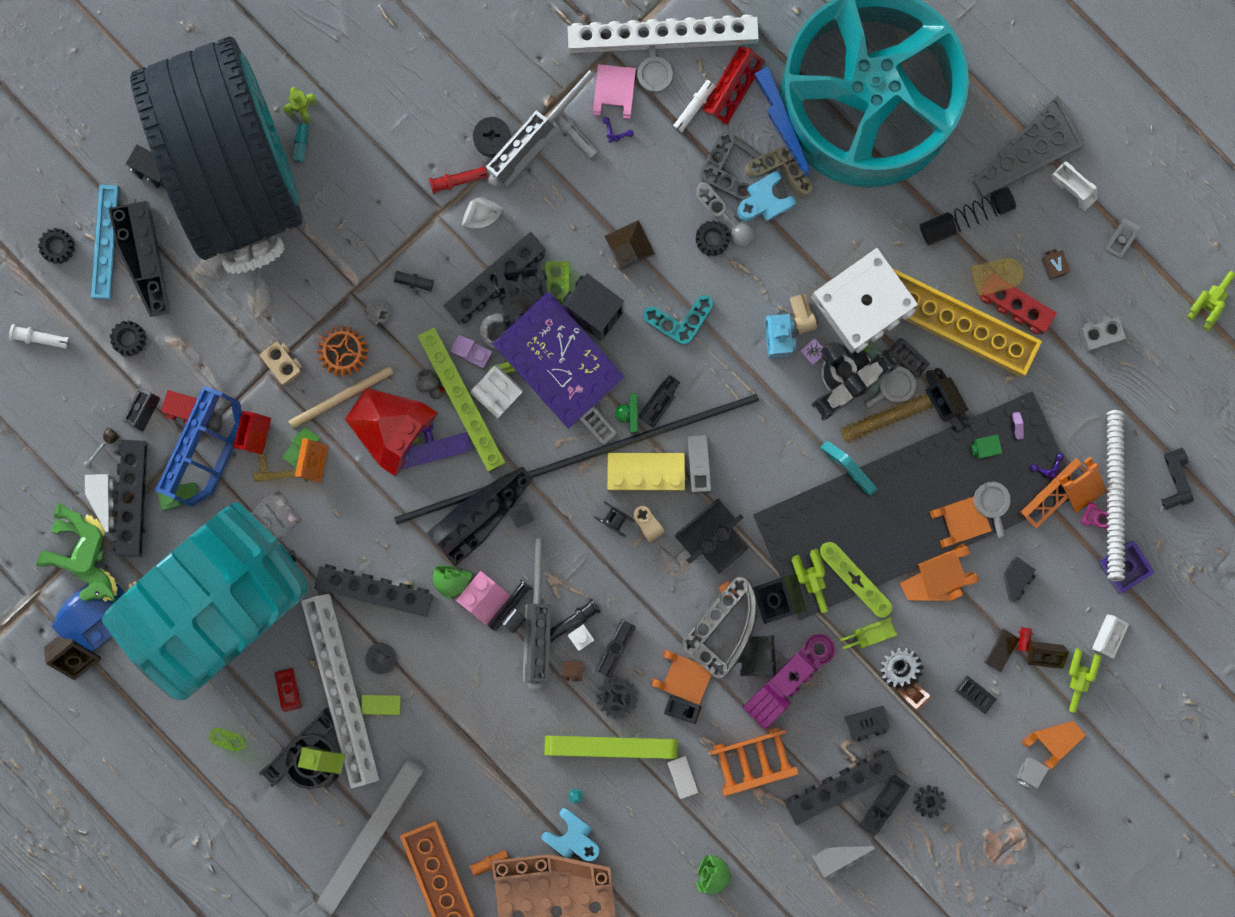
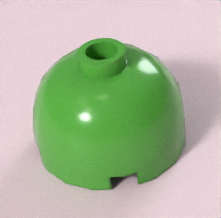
M439 565L433 571V585L439 593L443 594L444 598L453 599L454 596H460L467 588L472 574L462 568L461 572L454 570L455 566Z
M708 855L709 857L705 856L699 865L697 875L701 876L700 882L696 881V886L700 893L714 895L721 893L731 883L732 875L730 874L728 864L722 858Z

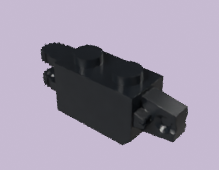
M940 368L927 371L925 377L930 386L925 391L941 420L944 422L950 421L957 431L968 428L970 425L966 418V412L969 409L952 378H947Z

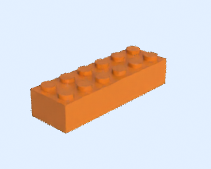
M438 820L401 834L400 838L431 916L476 917Z

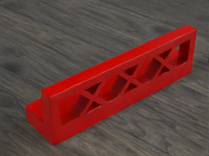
M739 46L702 111L714 116L720 122L727 125L754 81L755 73L759 72L765 60L752 49ZM754 58L757 60L754 68L750 69V62ZM746 74V81L741 85L740 79L742 75ZM736 90L737 97L731 101V94ZM727 106V113L725 117H722L720 112L723 107Z

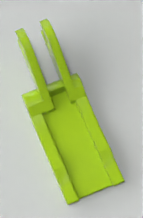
M891 617L854 630V634L841 638L840 642L856 636L858 641L843 646V649L857 644L862 649L898 634L895 632Z

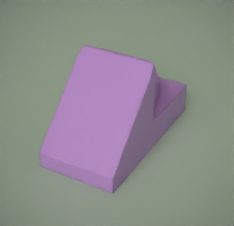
M458 335L450 350V353L482 369L485 368L493 353L476 344L475 341Z

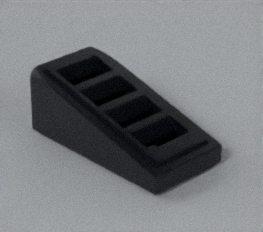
M898 338L889 349V355L905 369H908L916 378L930 364L903 338ZM902 346V350L897 354L896 352ZM908 351L909 354L903 359L902 356ZM914 356L915 359L909 365V360ZM918 361L922 362L916 370L913 368Z
M968 675L964 677L954 690L984 714L989 711L997 700ZM970 683L972 686L964 693L963 690ZM974 688L978 689L972 698L969 697ZM982 692L984 695L977 703L975 699ZM988 697L990 700L983 708L981 704Z

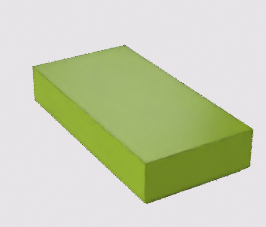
M362 695L361 713L401 715V696Z

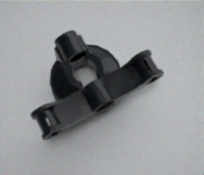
M833 341L821 350V356L824 359L822 379L830 393L815 400L812 403V407L818 410L822 416V421L827 420L852 400L866 394L875 383L894 371L899 364L895 363L890 357L888 349L880 352L872 359L865 350L859 353L855 351L851 354L846 345ZM843 361L849 362L852 366V372L855 373V375L847 380L838 375V367Z
M325 708L287 747L259 772L260 776L263 775L271 783V787H274L285 774L290 782L299 788L309 790L322 787L328 788L339 777L338 773L318 771L315 774L314 770L298 767L302 747L309 746L336 752L331 742L323 738L335 728L329 709Z

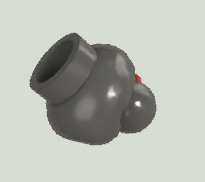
M430 369L420 371L417 374L418 379L416 381L418 391L421 393L430 391V396L433 399L441 398L445 389L444 387H439V377L433 374Z

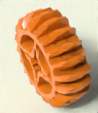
M341 325L339 332L336 327H333V334L327 330L326 333L329 337L326 338L322 335L321 339L325 342H318V346L323 348L317 350V354H323V356L318 358V361L325 360L321 366L323 368L329 366L327 369L328 373H331L334 369V376H338L339 371H341L342 377H345V371H348V374L352 376V369L358 373L359 369L356 366L358 364L361 367L365 366L361 359L368 360V357L363 355V353L369 352L367 348H363L368 343L367 341L360 342L364 336L359 335L356 337L359 331L356 329L351 333V326H348L347 331H345L344 326ZM344 336L340 344L330 345L334 339ZM350 338L356 341L358 353L349 349ZM343 347H346L345 349L349 353H343L340 357V353L337 350H342ZM328 350L336 353V365L330 362ZM346 358H356L351 364L342 366Z

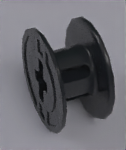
M486 117L480 120L473 131V141L476 149L483 156L490 158L495 157L511 139L508 125L502 119L496 117ZM491 134H495V137H500L494 138L493 141L489 139Z
M604 501V504L611 509L604 520L596 516L594 518L626 538V535L619 531L626 519L634 523L636 521Z

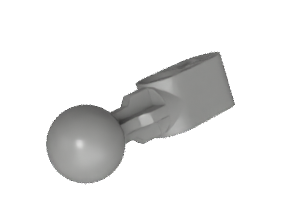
M700 183L696 188V196L718 221L729 227L731 230L730 237L735 245L741 247L749 245L755 235L752 226L745 222L739 223L734 217L733 210L725 203V200L709 183ZM702 188L704 190H706L707 188L709 189L708 195L711 197L710 201L705 194L700 195ZM720 202L723 207L721 210L716 211L712 208V204Z

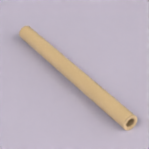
M390 366L290 419L289 423L294 429L394 373Z

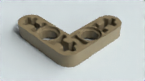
M781 146L751 160L745 167V173L751 179L759 178L780 168L797 196L803 198L812 192L813 185L808 177L805 178L787 146ZM765 159H771L773 161V166H768L765 162ZM760 165V168H759L757 171H756V170L753 171V170L751 169L752 167H753V168H756V167H758V166ZM791 167L797 170V176L790 173Z

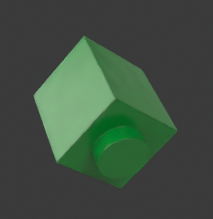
M998 435L975 439L973 444H971L973 456L976 455L977 459L1002 454Z

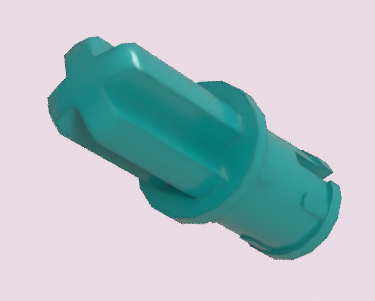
M298 123L296 139L293 140V143H295L293 160L303 162L306 145H308L309 125Z
M572 789L568 793V799L571 803L578 804L583 800V793L579 789Z

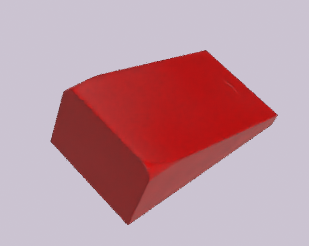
M294 669L274 672L282 711L288 712L302 708Z

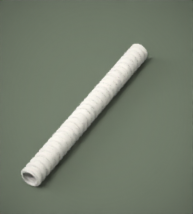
M1111 410L1107 412V428H1109L1107 430L1109 434L1107 435L1109 440L1107 441V451H1109L1107 453L1109 457L1107 459L1109 463L1107 464L1109 469L1107 470V474H1109L1107 476L1109 480L1107 482L1109 486L1107 488L1109 492L1107 493V497H1109L1107 499V503H1109L1107 505L1109 509L1107 511L1109 515L1107 517L1109 521L1107 523L1109 527L1107 529V532H1109L1107 538H1109L1107 541L1109 544L1107 547L1109 550L1107 553L1109 556L1107 567L1109 568L1108 579L1110 581H1122L1125 579L1123 575L1125 573L1123 569L1125 567L1123 563L1125 561L1123 557L1125 556L1123 551L1125 550L1123 545L1125 544V540H1123L1125 538V534H1123L1125 532L1123 528L1125 526L1123 522L1125 520L1123 516L1125 514L1123 510L1125 508V505H1123L1125 499H1123L1125 497L1123 493L1125 491L1123 487L1125 485L1123 481L1125 479V476H1123L1125 471L1123 470L1124 458H1122L1124 457V452H1122L1124 451V435H1122L1124 433V429H1122L1124 428V412Z

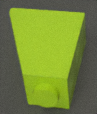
M309 746L302 747L298 767L341 774L346 754Z

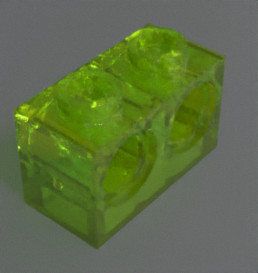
M546 261V266H543L542 270L545 269L547 290L551 293L553 287L561 288V293L554 297L558 302H564V297L570 291L569 261ZM553 268H559L562 271L557 277L552 276L550 272Z

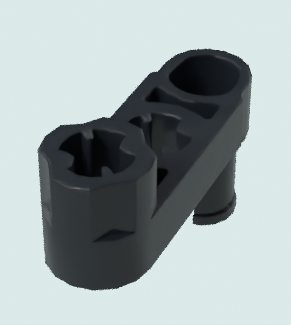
M1181 447L1164 454L1166 465L1177 490V494L1161 499L1164 509L1168 510L1178 505L1183 506L1194 502L1191 489L1181 467L1189 463L1185 450Z

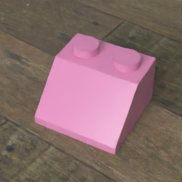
M480 571L456 601L485 625H488L511 595Z

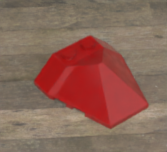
M367 388L363 391L345 418V421L378 465L396 477L406 462L403 457L423 427L427 429L430 427L438 412L423 402Z

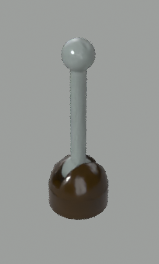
M107 427L103 433L104 442L92 457L84 462L85 468L91 467V463L107 443L112 444L118 440L120 436L114 430Z

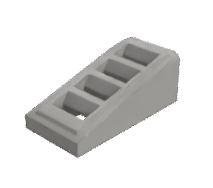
M594 406L580 418L581 422L603 446L618 434ZM593 411L594 414L585 420L584 418ZM598 417L599 420L593 426H590V423ZM602 423H604L605 425L598 432H596L595 429H597ZM607 429H609L610 432H608L603 438H601L600 435Z

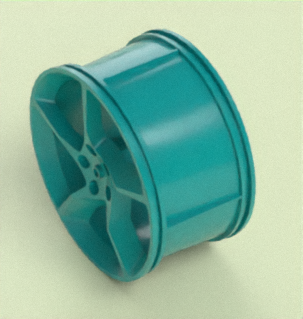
M831 0L814 12L798 31L788 53L780 85V97L806 162L813 169L829 179L845 185L865 188L888 186L904 181L922 171L936 158L945 146L966 105L969 87L968 65L961 42L951 25L941 14L922 0ZM861 21L891 24L912 35L901 44L867 53L865 34ZM839 26L846 45L844 79L830 76L799 75L806 49L820 36ZM926 49L932 52L946 80L948 91L947 109L941 108L919 93L902 69L901 65L903 62L914 58ZM835 99L865 113L849 151L837 148L815 129L804 110L803 100ZM901 102L905 103L915 114L934 128V132L924 142L907 152L883 158H874L871 155L879 126Z

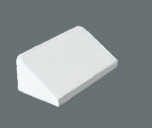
M1108 614L1092 649L1114 659L1129 623Z
M686 756L667 762L679 798L683 799L698 793Z

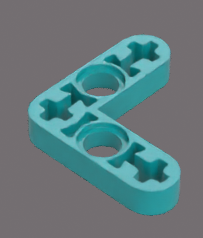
M707 295L700 296L682 324L656 307L646 308L643 318L647 324L675 342L687 345L692 341L710 313L713 301ZM706 299L708 300L709 308L704 307L702 313L705 315L702 316L699 312L694 311V309L699 310L701 307L699 302H704ZM655 311V316L659 319L661 315L664 317L660 321L659 326L655 325L658 322L653 318L648 320V312L652 313ZM697 315L700 322L697 325H691L689 323L690 316ZM665 321H671L673 329L665 331L662 324ZM686 324L689 328L694 329V332L689 330L687 334L689 339L681 341L679 333L686 331L687 327H683Z
M826 441L820 447L830 459L842 466L869 496L877 490V487L845 452L829 441Z

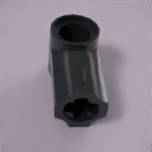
M513 608L501 623L512 633H515L523 625L526 618Z

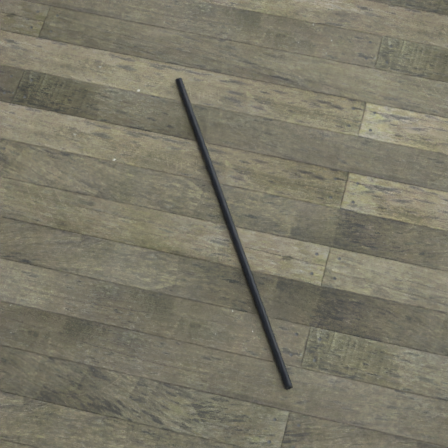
M754 394L528 471V474L531 478L740 408L759 401L758 395ZM484 487L394 517L395 522L400 524L464 502Z

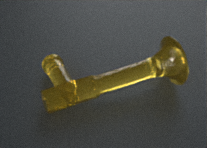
M267 455L258 456L260 473L253 474L254 482L296 477V469L267 472Z

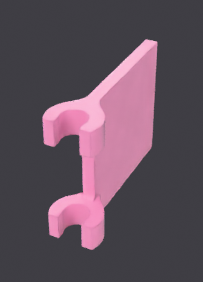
M598 64L593 116L601 115V105L624 107L623 119H631L636 68Z

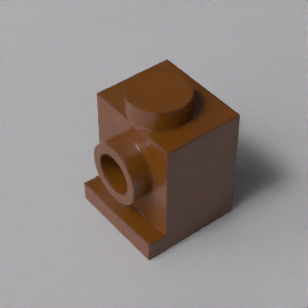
M563 661V680L582 681L583 662Z

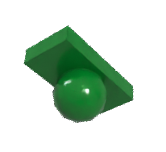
M630 394V406L622 404L615 410V417L619 422L628 423L630 421V434H637L638 432L637 394Z

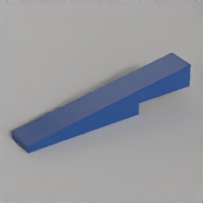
M766 67L755 73V80L771 105L767 109V115L806 178L810 175V169L769 67Z

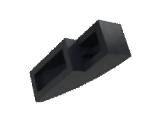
M893 775L858 825L872 836L878 834L910 785L898 776Z

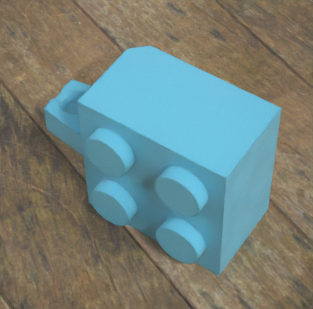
M790 314L770 315L765 318L768 359L791 357L796 349V339L792 338L791 334L794 330V319H790Z

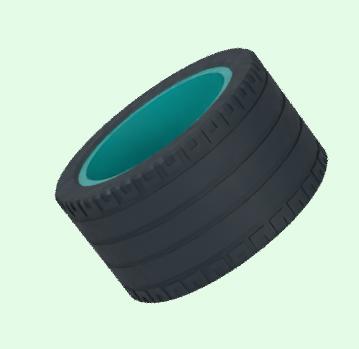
M233 37L222 38L217 43L212 42L195 48L193 52L190 50L171 57V60L165 59L149 65L148 68L143 67L132 71L130 75L131 88L149 147L176 215L199 258L207 260L217 256L218 253H227L240 248V245L246 246L262 240L263 237L268 238L284 232L286 228L292 229L302 224L300 197L278 132L251 65Z

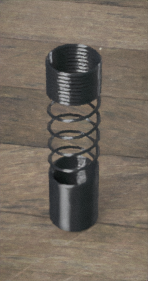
M1004 187L991 193V202L983 196L981 200L982 206L974 200L972 203L973 210L965 204L963 207L964 214L960 209L955 208V218L951 213L946 212L943 215L920 224V230L925 242L930 246L953 235H957L955 223L961 233L956 210L962 214L970 229L965 206L971 210L979 225L974 202L980 206L988 221L983 198L989 202L996 217L998 216L997 212L999 215H1003L1016 209V202L1010 189Z

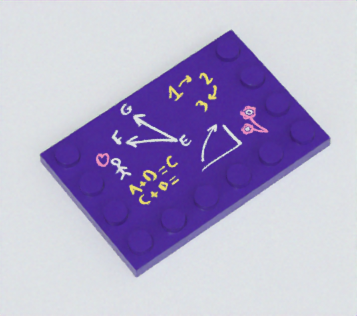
M547 292L492 343L568 429L624 378L623 374L550 292Z

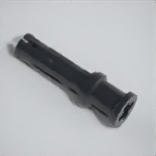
M592 598L589 599L590 602L581 608L577 607L574 614L550 629V635L555 632L550 637L551 642L580 622L586 623L588 618L596 613H601Z

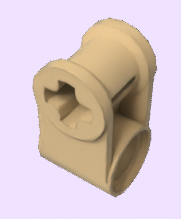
M640 506L635 509L633 517L649 543L666 533L647 507ZM638 510L647 511L645 520L643 518L638 519Z

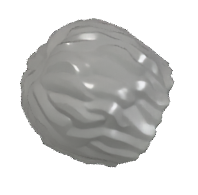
M495 313L486 317L480 326L482 340L492 348H495L492 343L504 333L503 314Z

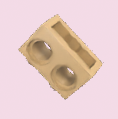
M276 341L259 355L285 387L302 374L300 370L302 365L296 358L292 360L288 355L291 351L285 343L280 344ZM277 350L281 351L280 359L273 360L272 353ZM288 365L292 366L293 372L290 375H285L283 372L284 368Z

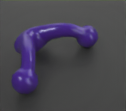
M608 117L603 118V123L607 125L606 136L609 138V143L613 141L618 142L625 136L632 137L634 135L633 130L614 135L610 119Z
M1059 453L1054 468L1049 471L1038 467L1036 464L1031 466V470L1034 472L1039 471L1047 477L1056 478V475L1059 473L1060 461L1064 460L1065 456Z

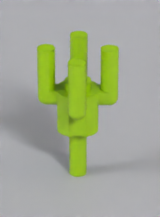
M292 87L288 97L289 104H286L283 110L288 117L293 116V111L300 113L303 121L310 123L311 118L307 112L309 103L312 106H316L318 101L314 94L305 95L304 92Z
M1229 271L1219 286L1213 285L1209 291H1203L1189 310L1187 318L1193 321L1203 307L1211 312L1203 326L1206 331H1210L1222 314L1225 300L1228 297L1225 290L1234 279L1235 273Z
M817 548L810 551L814 567L805 570L800 555L793 556L792 563L799 583L805 584L808 594H815L821 613L829 611L821 591L826 588L823 579L825 568Z
M1078 648L1075 649L1069 675L1072 677L1069 687L1074 689L1069 711L1073 713L1077 712L1082 691L1088 692L1090 683L1096 680L1102 655L1095 653L1090 669L1079 666L1083 650Z

